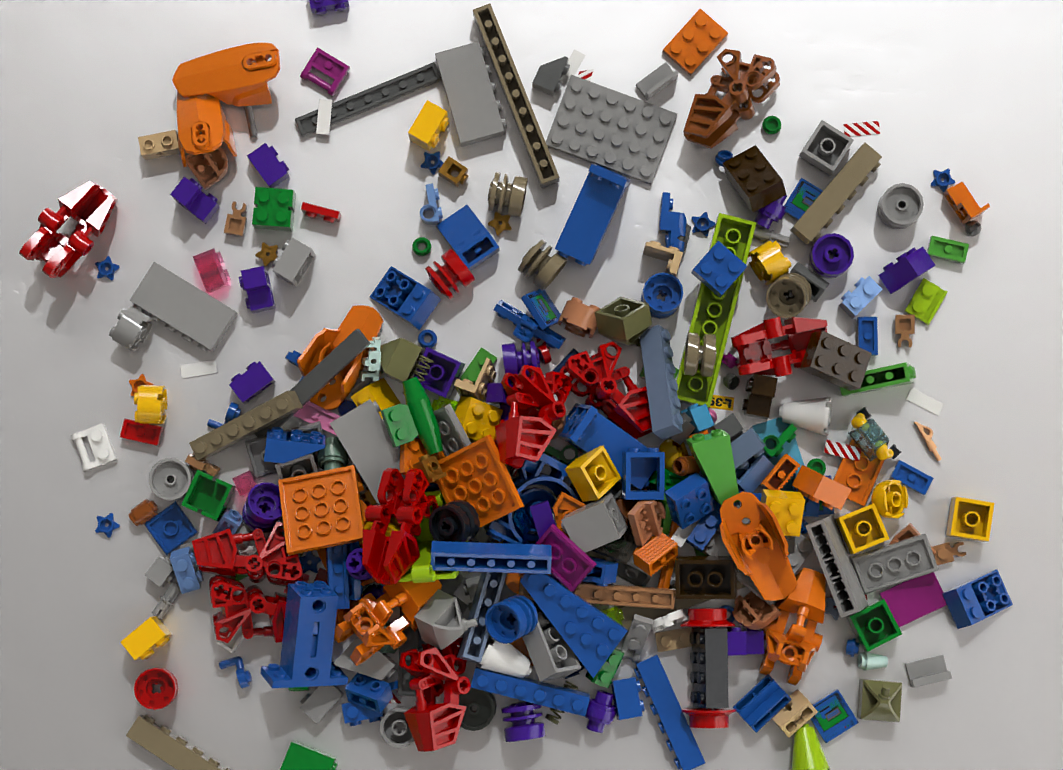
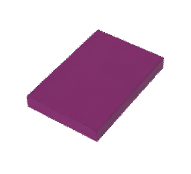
M554 524L547 529L536 543L539 545H551V573L571 592L580 585L597 565Z
M934 572L904 581L879 593L881 599H885L899 627L947 605L942 595L944 592Z

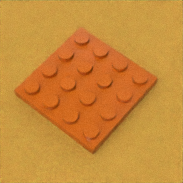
M491 434L438 460L443 473L446 472L447 476L436 480L446 504L454 500L469 502L479 515V528L524 507L505 464L500 462L499 451Z
M355 465L278 480L288 555L363 541L364 524Z

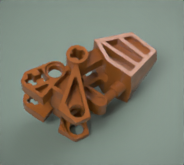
M724 49L717 56V59L723 68L721 70L726 77L713 75L710 79L711 86L708 92L705 94H695L683 131L685 138L690 142L712 149L738 130L736 122L739 118L743 120L753 118L755 109L752 101L755 103L765 101L780 86V77L776 72L777 68L773 59L754 54L751 64L742 62L740 51ZM730 54L733 56V59L728 63L723 62V57ZM764 66H770L771 69H765ZM770 78H771V79H775V82H772V81L769 82L768 80H769ZM758 89L763 91L760 97L753 96L754 91ZM716 91L727 93L722 99L715 95Z

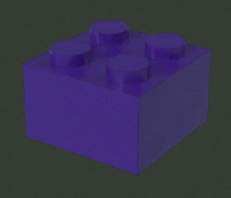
M426 347L423 356L433 360V363L425 362L430 366V369L422 368L428 375L419 374L425 379V381H420L423 388L450 399L455 388L454 383L456 379H459L465 363ZM422 362L419 363V365H422V366L427 367V366H426L425 364H423ZM417 368L416 371L424 373L422 370ZM414 374L413 377H417L418 379H421L419 376H417L416 374Z

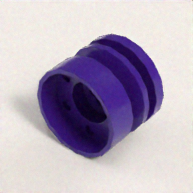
M534 341L529 342L530 350H526L525 342H522L521 351L516 350L514 343L502 344L505 374H519L523 365L540 367L539 353ZM526 370V375L529 377L528 373L530 372ZM508 378V384H514V383Z
M263 482L255 485L250 490L242 509V518L251 530L261 529L263 533H267L273 530L276 522H281L283 517L278 485Z
M524 701L512 703L507 707L501 708L502 713L511 714V716L502 718L504 722H512V726L504 728L506 742L530 740L546 736L544 723L535 722V718L543 716V713L533 711V709L542 708L541 705Z

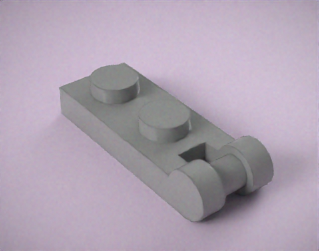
M634 614L620 649L624 652L622 659L627 658L631 659V662L638 663L653 625V619Z

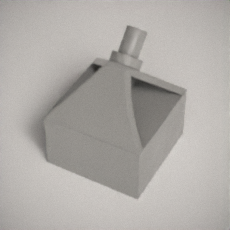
M439 589L414 616L422 640L440 650L453 643L468 628L478 626L476 618L470 620L463 618L456 597Z

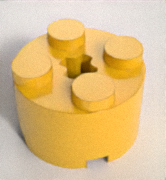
M767 241L748 254V258L751 256L752 259L749 263L753 272L760 281L764 279L767 286L772 284L781 275L787 274L791 267V262L787 257L783 256L781 246L777 241Z
M138 386L137 393H134V404H137L135 422L140 424L165 423L166 415H163L165 409H167V390L164 389L165 386Z

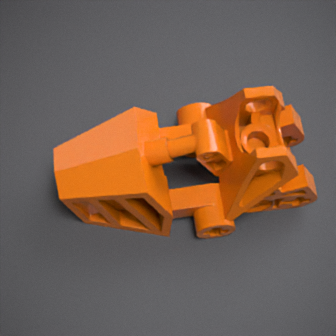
M803 568L795 575L798 585L794 591L786 598L777 600L774 604L779 609L781 615L765 628H762L763 633L766 634L767 646L759 673L770 675L775 662L778 660L783 664L791 665L786 683L795 686L800 681L802 672H805L815 652H818L823 639V635L814 632L817 623L823 624L826 578L824 574L808 568ZM797 613L796 624H792L786 635H783L789 614ZM805 619H808V620H807V623H806V626L803 627V626H804Z
M439 580L425 583H413V581L397 582L393 585L383 586L384 594L378 599L372 593L365 595L358 602L357 606L343 616L345 621L336 626L334 639L341 643L355 633L363 642L355 647L350 656V659L356 666L362 664L384 645H391L393 649L399 648L407 640L402 631L409 626L414 632L416 631L418 626L414 616L438 589H442V584ZM401 606V611L404 615L385 628L386 622L393 613L392 608Z

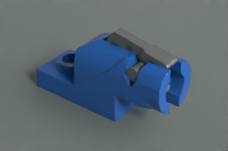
M663 192L661 197L659 233L667 234L665 235L666 248L669 246L676 247L680 252L684 253L691 226L687 224L684 213L669 212V210L673 209V198H670V193Z

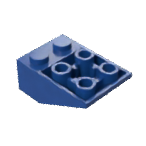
M465 205L436 225L449 246L470 271L500 251L493 237L468 205Z
M392 266L370 295L371 299L418 330L421 329L441 300L432 290Z
M272 427V429L267 430L264 461L284 464L324 449L326 435H322L321 432L317 431L303 433L302 430L298 429L283 431V428Z
M997 569L942 593L957 629L971 626L1013 605Z

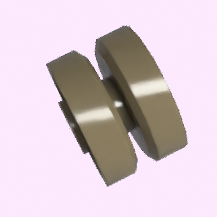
M688 332L685 346L684 375L694 376L697 373L698 364H700L701 376L712 377L716 361V335L705 334L700 346L699 334Z

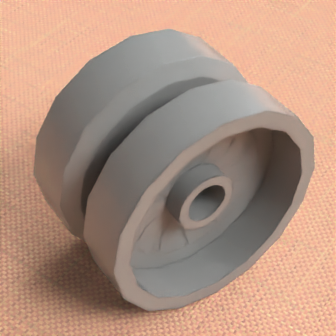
M905 183L895 184L888 188L880 198L877 207L878 215L882 222L890 228H907L921 215L924 206L923 197L918 189L912 185Z
M165 458L158 461L152 467L149 473V485L157 497L167 501H180L184 499L195 475L193 469L187 463L176 458ZM173 476L174 482L170 483L169 480L172 479Z

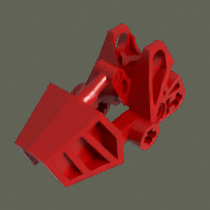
M92 181L83 184L58 199L60 209L57 213L49 207L42 211L38 217V222L41 223L39 229L22 246L19 254L27 260L34 261L36 259L46 262L42 272L50 278L63 277L82 255H87L93 248L94 242L89 237L92 234L96 237L102 234L118 199L102 186ZM69 217L78 221L70 236L64 233H56Z
M780 317L763 320V323L731 337L732 346L737 349L739 354V363L737 364L739 376L758 374L781 377L793 374L791 364L794 365V368L801 367L811 334L818 331L827 332V320L791 317L784 320L785 326H782ZM785 335L788 338L774 344H770V341H768V339ZM788 349L791 351V354L772 358L773 351Z
M614 341L602 344L597 348L598 353L591 357L586 350L571 356L566 361L565 366L558 373L565 374L568 372L570 374L569 378L572 384L570 391L578 397L589 395L585 400V405H591L597 410L601 409L608 420L636 440L653 432L647 387L638 388L629 377L630 369L624 366L614 370L622 351L619 345ZM608 347L616 349L617 353L615 356L607 352ZM622 381L628 388V393L625 396L617 389V383ZM577 384H584L587 390L584 392L580 391L577 388Z
M523 365L519 374L506 373L501 384L508 394L506 402L511 408L508 420L495 426L500 462L519 469L525 460L536 462L540 459L557 431L551 426L552 421L562 418L566 414L564 403L569 395L572 384L570 378L565 374L551 371L545 373L544 377L540 367ZM526 370L531 374L529 377L526 375ZM508 378L514 383L513 387L508 384ZM554 394L558 397V401H555Z
M396 468L384 470L377 494L380 505H368L366 507L365 518L368 522L373 523L371 530L363 529L362 565L376 583L384 585L396 584L420 557L417 540L413 536L421 534L419 524L423 518H430V506L432 505L433 510L439 507L435 496H426L424 493L429 486V482L421 469H409L405 480ZM391 515L395 516L401 528L399 531H392L391 536H385Z
M276 522L267 542L261 529H255L252 533L232 535L230 528L192 541L197 566L201 572L223 575L232 579H236L237 574L248 575L249 580L253 583L262 582L266 574L271 584L288 587V584H295L292 582L303 581V572L298 554L288 556L285 536H278L284 532L283 528H279L284 527L282 522ZM254 540L258 555H239L236 545ZM274 570L279 571L278 574H270Z
M217 574L210 578L209 590L212 608L221 607L222 610L213 615L216 640L229 643L241 626L242 634L246 639H251L253 636L273 637L275 643L282 642L287 596L277 592L274 593V596L263 595L262 589L257 585H251L245 590L242 582ZM235 591H242L239 595H233ZM251 611L257 614H268L271 626L253 628ZM223 627H227V628H228V629H227L226 631H224V632H221V631H220V629L223 628Z
M462 638L456 639L442 650L424 643L422 644L423 651L418 652L417 649H410L400 655L399 666L415 677L410 681L409 687L411 690H415L416 705L404 712L418 751H435L456 743L466 706L459 705V694H467L471 687L467 677H458V675L465 672L467 663L466 660L456 657ZM407 655L411 658V664L409 666H407L405 662V658ZM455 661H457V663H458V665H459V668H458L457 671H455V669H454V663H455ZM444 691V703L436 704V697H439Z

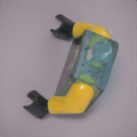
M866 407L856 412L857 415L851 421L854 429L848 432V434L871 462L875 458L880 460L895 459L902 451L898 450L895 444L888 449L889 438L874 419H868L872 415L868 413Z

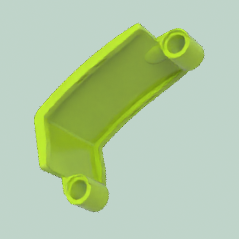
M441 491L424 492L426 496H435L438 506L446 504ZM432 505L430 506V510H429V511H430V514H432V512H433V507H432ZM423 518L419 524L421 534L414 536L417 540L420 557L398 582L413 581V583L435 582L439 579L457 578L460 571L433 570L431 565L432 541L435 540L430 533L429 519Z

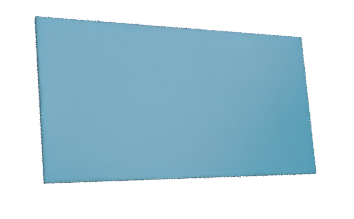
M775 418L752 427L761 439L768 435H774L778 438L790 424L782 422V418ZM796 438L790 443L786 441L782 446L784 450L777 457L768 458L762 453L774 466L785 454H788L798 462L800 468L804 465ZM771 439L766 440V447L773 449L775 446L774 441ZM800 468L785 483L786 485L783 486L781 491H793L792 479L796 478Z

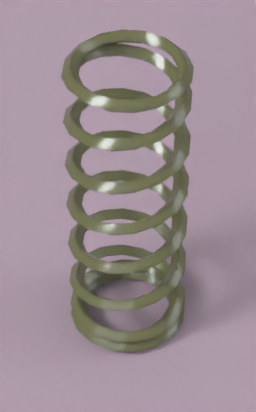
M420 355L419 361L427 367L416 364V367L424 373L413 370V373L421 378L418 379L419 381H425L419 374L428 375L422 368L430 369V366L425 362L433 363V360Z
M567 680L565 682L569 685L563 684L566 688L578 689L576 685ZM550 708L558 717L546 714L545 718L557 725L559 721L556 719H561V716L556 712L565 713V711Z

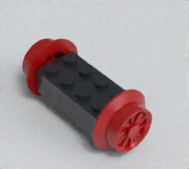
M727 608L688 609V621L680 624V626L700 627L692 628L690 633V643L692 644V652L690 653L692 672L690 680L693 683L690 699L693 707L700 708L681 709V711L689 715L690 728H728L729 715L736 712V709L729 708L727 628L715 627L735 626V624L727 620Z

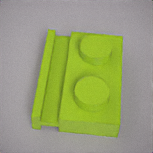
M923 278L904 312L915 314L916 319L929 325L948 291Z

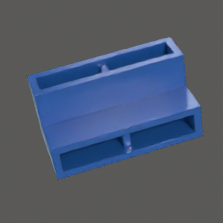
M767 674L733 708L757 733L792 699Z

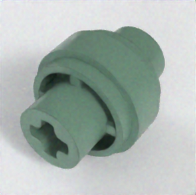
M328 437L325 441V448L318 451L317 462L324 471L346 467L349 463V455L338 437Z

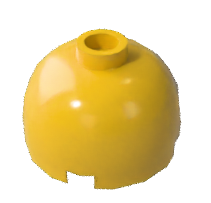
M668 438L659 447V451L665 452V468L674 473L672 468L673 461L681 456H689L684 442L680 445Z
M885 480L877 484L873 489L871 502L875 504L879 515L882 517L900 518L904 515L902 512L908 506V493L906 487L901 486L900 480Z

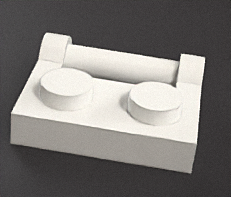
M102 423L71 435L72 441H75L81 457L84 472L117 460L105 424ZM82 438H88L96 461L90 462Z

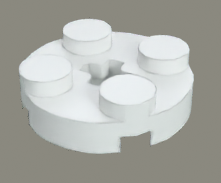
M680 609L653 620L652 634L688 620L685 610Z

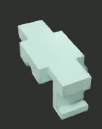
M372 337V341H369L371 344L368 346V357L362 358V364L368 366V371H359V379L361 381H365V377H370L373 381H379L381 339L379 337Z

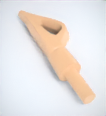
M915 421L914 423L926 442L929 451H932L937 461L942 460L936 450L937 446L932 440L933 430ZM923 428L927 429L930 432L929 435H927L923 431Z

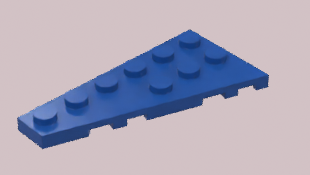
M524 573L519 579L594 678L625 636L627 629L549 575Z

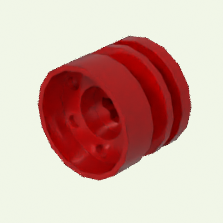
M450 248L441 255L444 263L443 266L434 261L433 265L437 269L436 271L430 266L425 268L432 284L449 300L454 297L450 292L451 288L455 293H460L456 285L458 282L466 288L475 281L473 274L464 262Z
M148 669L141 673L135 681V697L145 708L153 710L164 708L171 704L177 696V679L167 669ZM154 684H161V693L153 691Z

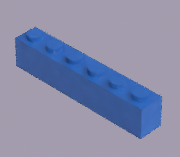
M432 541L431 565L433 570L551 574V545Z
M655 654L635 663L637 667L634 669L638 680L641 678L645 686L642 687L646 698L649 696L653 704L650 705L654 716L657 714L661 722L658 723L662 734L665 732L669 740L666 741L670 752L674 750L677 757L674 759L678 770H692L705 764L658 655Z
M476 666L471 681V688L581 716L586 715L590 700L589 693L540 682L527 677L523 679L480 669Z

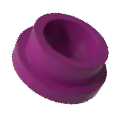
M730 352L727 355L723 353L721 362L733 369L735 366L737 367L738 363L736 361L738 358Z

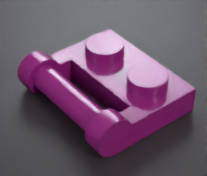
M317 47L300 77L304 80L308 79L328 91L327 94L334 96L348 73L350 66ZM313 68L333 79L334 82L332 85L312 74L311 70Z

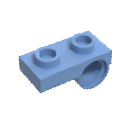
M432 183L426 185L429 204L424 205L420 209L421 220L427 225H437L440 223L439 219L443 218L441 207H437L436 200H440L438 188L434 189ZM428 210L434 212V216L430 219L424 217V213Z

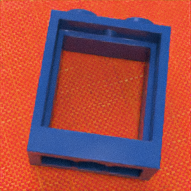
M628 448V451H622V499L664 500L665 452L659 451V448H647V451H640V448ZM631 457H657V490H631Z

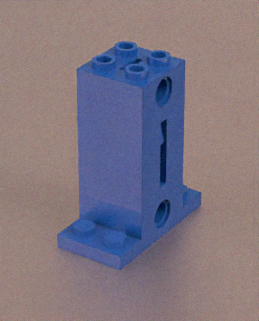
M591 164L587 178L555 247L558 250V255L565 258L570 256L576 258L575 262L583 266L590 265L593 262L624 191L631 180L597 164Z
M575 403L566 416L564 429L558 438L565 440L583 454L603 445L622 479V451H628V448H640V451H647L648 447L602 416L593 406ZM631 457L632 488L641 490L648 486L650 476L654 471H657V457Z
M297 581L295 584H288L280 665L268 664V666H261L260 672L271 688L348 684V677L334 662H331L339 596L326 582L314 581V583Z

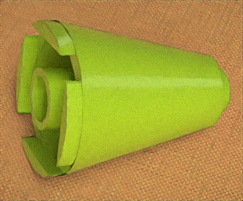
M804 724L794 733L791 770H830L814 727Z

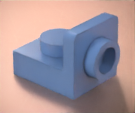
M227 508L212 533L230 528L232 535L235 534L243 521L242 515L236 510Z

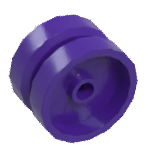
M836 233L826 234L820 237L811 247L808 256L809 265L813 272L820 277L826 279L837 278L852 264L854 258L853 247L850 241L842 235ZM830 254L833 255V257H834L833 259H830V258H829V255H830Z

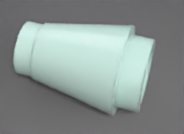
M864 651L858 654V668L864 671L886 668L888 658L887 656Z

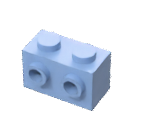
M870 276L866 279L862 277L854 285L856 289L852 293L848 290L841 297L843 302L839 306L852 319L883 290Z

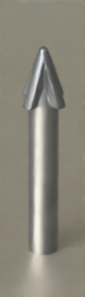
M244 106L250 137H257L252 106Z

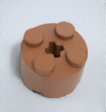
M572 297L571 300L566 302L558 324L561 326L563 323L566 325L564 329L575 335L585 337V334H587L589 338H593L597 329L595 312L600 308L595 305L587 306L583 304L582 300Z

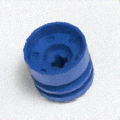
M665 272L656 273L646 281L641 294V302L649 304L651 317L658 319L668 318L677 311L684 294L682 284L675 276ZM659 294L661 297H665L664 301L657 299Z
M522 595L510 596L503 601L493 604L485 615V625L488 633L494 640L503 644L512 643L528 635L535 629L538 623L536 607L531 600Z

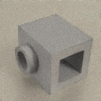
M167 556L165 558L158 557L145 574L148 579L159 587H164L167 582L170 583L175 578L170 558Z

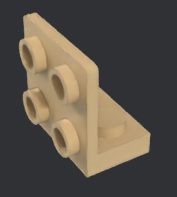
M650 241L645 243L643 255L667 261L665 273L676 277L683 252H680L676 247L669 246L666 248L661 246L659 242Z
M486 358L475 385L468 379H463V381L456 379L454 387L459 396L473 397L480 401L486 399L487 384L493 383L497 374L491 359Z

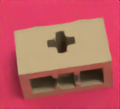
M176 130L138 137L141 156L145 160L180 154L178 132Z
M798 689L789 696L792 700L772 718L788 738L818 713L811 702Z

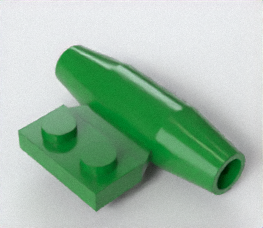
M417 377L403 381L406 405L397 404L380 411L393 447L411 442L418 435L429 455L443 451L440 428L424 388Z

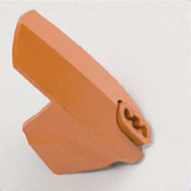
M251 43L217 51L181 63L175 71L172 81L184 98L209 94L228 105L237 107L271 104V94L267 82L274 79L281 69L279 50L272 43Z
M177 91L178 145L183 167H187L185 152L192 155L212 152L218 149L222 142L227 144L232 155L236 157L237 150L232 128L227 122L219 99L209 94L184 98Z
M352 306L338 329L324 328L321 332L317 333L297 360L302 376L305 377L354 330L360 329L368 341H372V337H378L384 322L381 315L370 306ZM369 347L365 348L332 379L335 380L333 385H330L329 382L309 401L325 410L337 409L350 394L357 382L359 371H362L364 368L362 358L368 357ZM326 396V400L321 402V398Z
M742 491L724 500L720 507L722 521L720 531L723 543L737 568L745 575L750 576L764 600L776 601L786 598L794 591L798 583L788 559V543L776 516L765 503H761L750 492ZM739 500L741 502L739 508L733 505L734 501ZM744 518H749V522L747 524H744L742 522Z

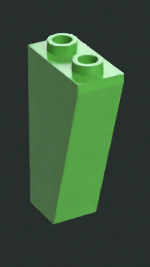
M905 362L867 370L860 389L849 391L840 387L841 395L849 396L914 383L913 378H916L915 368Z
M715 429L710 434H695L692 438L686 439L703 476L710 484L709 489L715 501L722 505L724 500L738 494L730 435L722 429Z

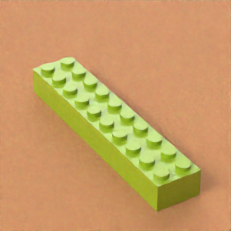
M719 213L709 250L719 241L746 264L757 222ZM744 272L721 298L702 282L700 283L688 332L699 334L700 346L705 334L716 335V361L712 377L701 376L700 364H698L697 373L694 376L684 375V346L679 373L676 377L678 384L677 395L681 403L689 405L698 403L699 406L706 404L707 408H710Z

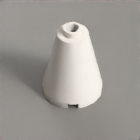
M824 397L784 403L783 407L780 406L779 418H782L784 423L793 424L794 426L828 436L829 431L826 429L830 426L832 404H828V402H831L832 398Z
M491 636L487 640L481 663H476V667L522 679L524 676L528 677L533 668L530 665L531 660L510 643H499Z

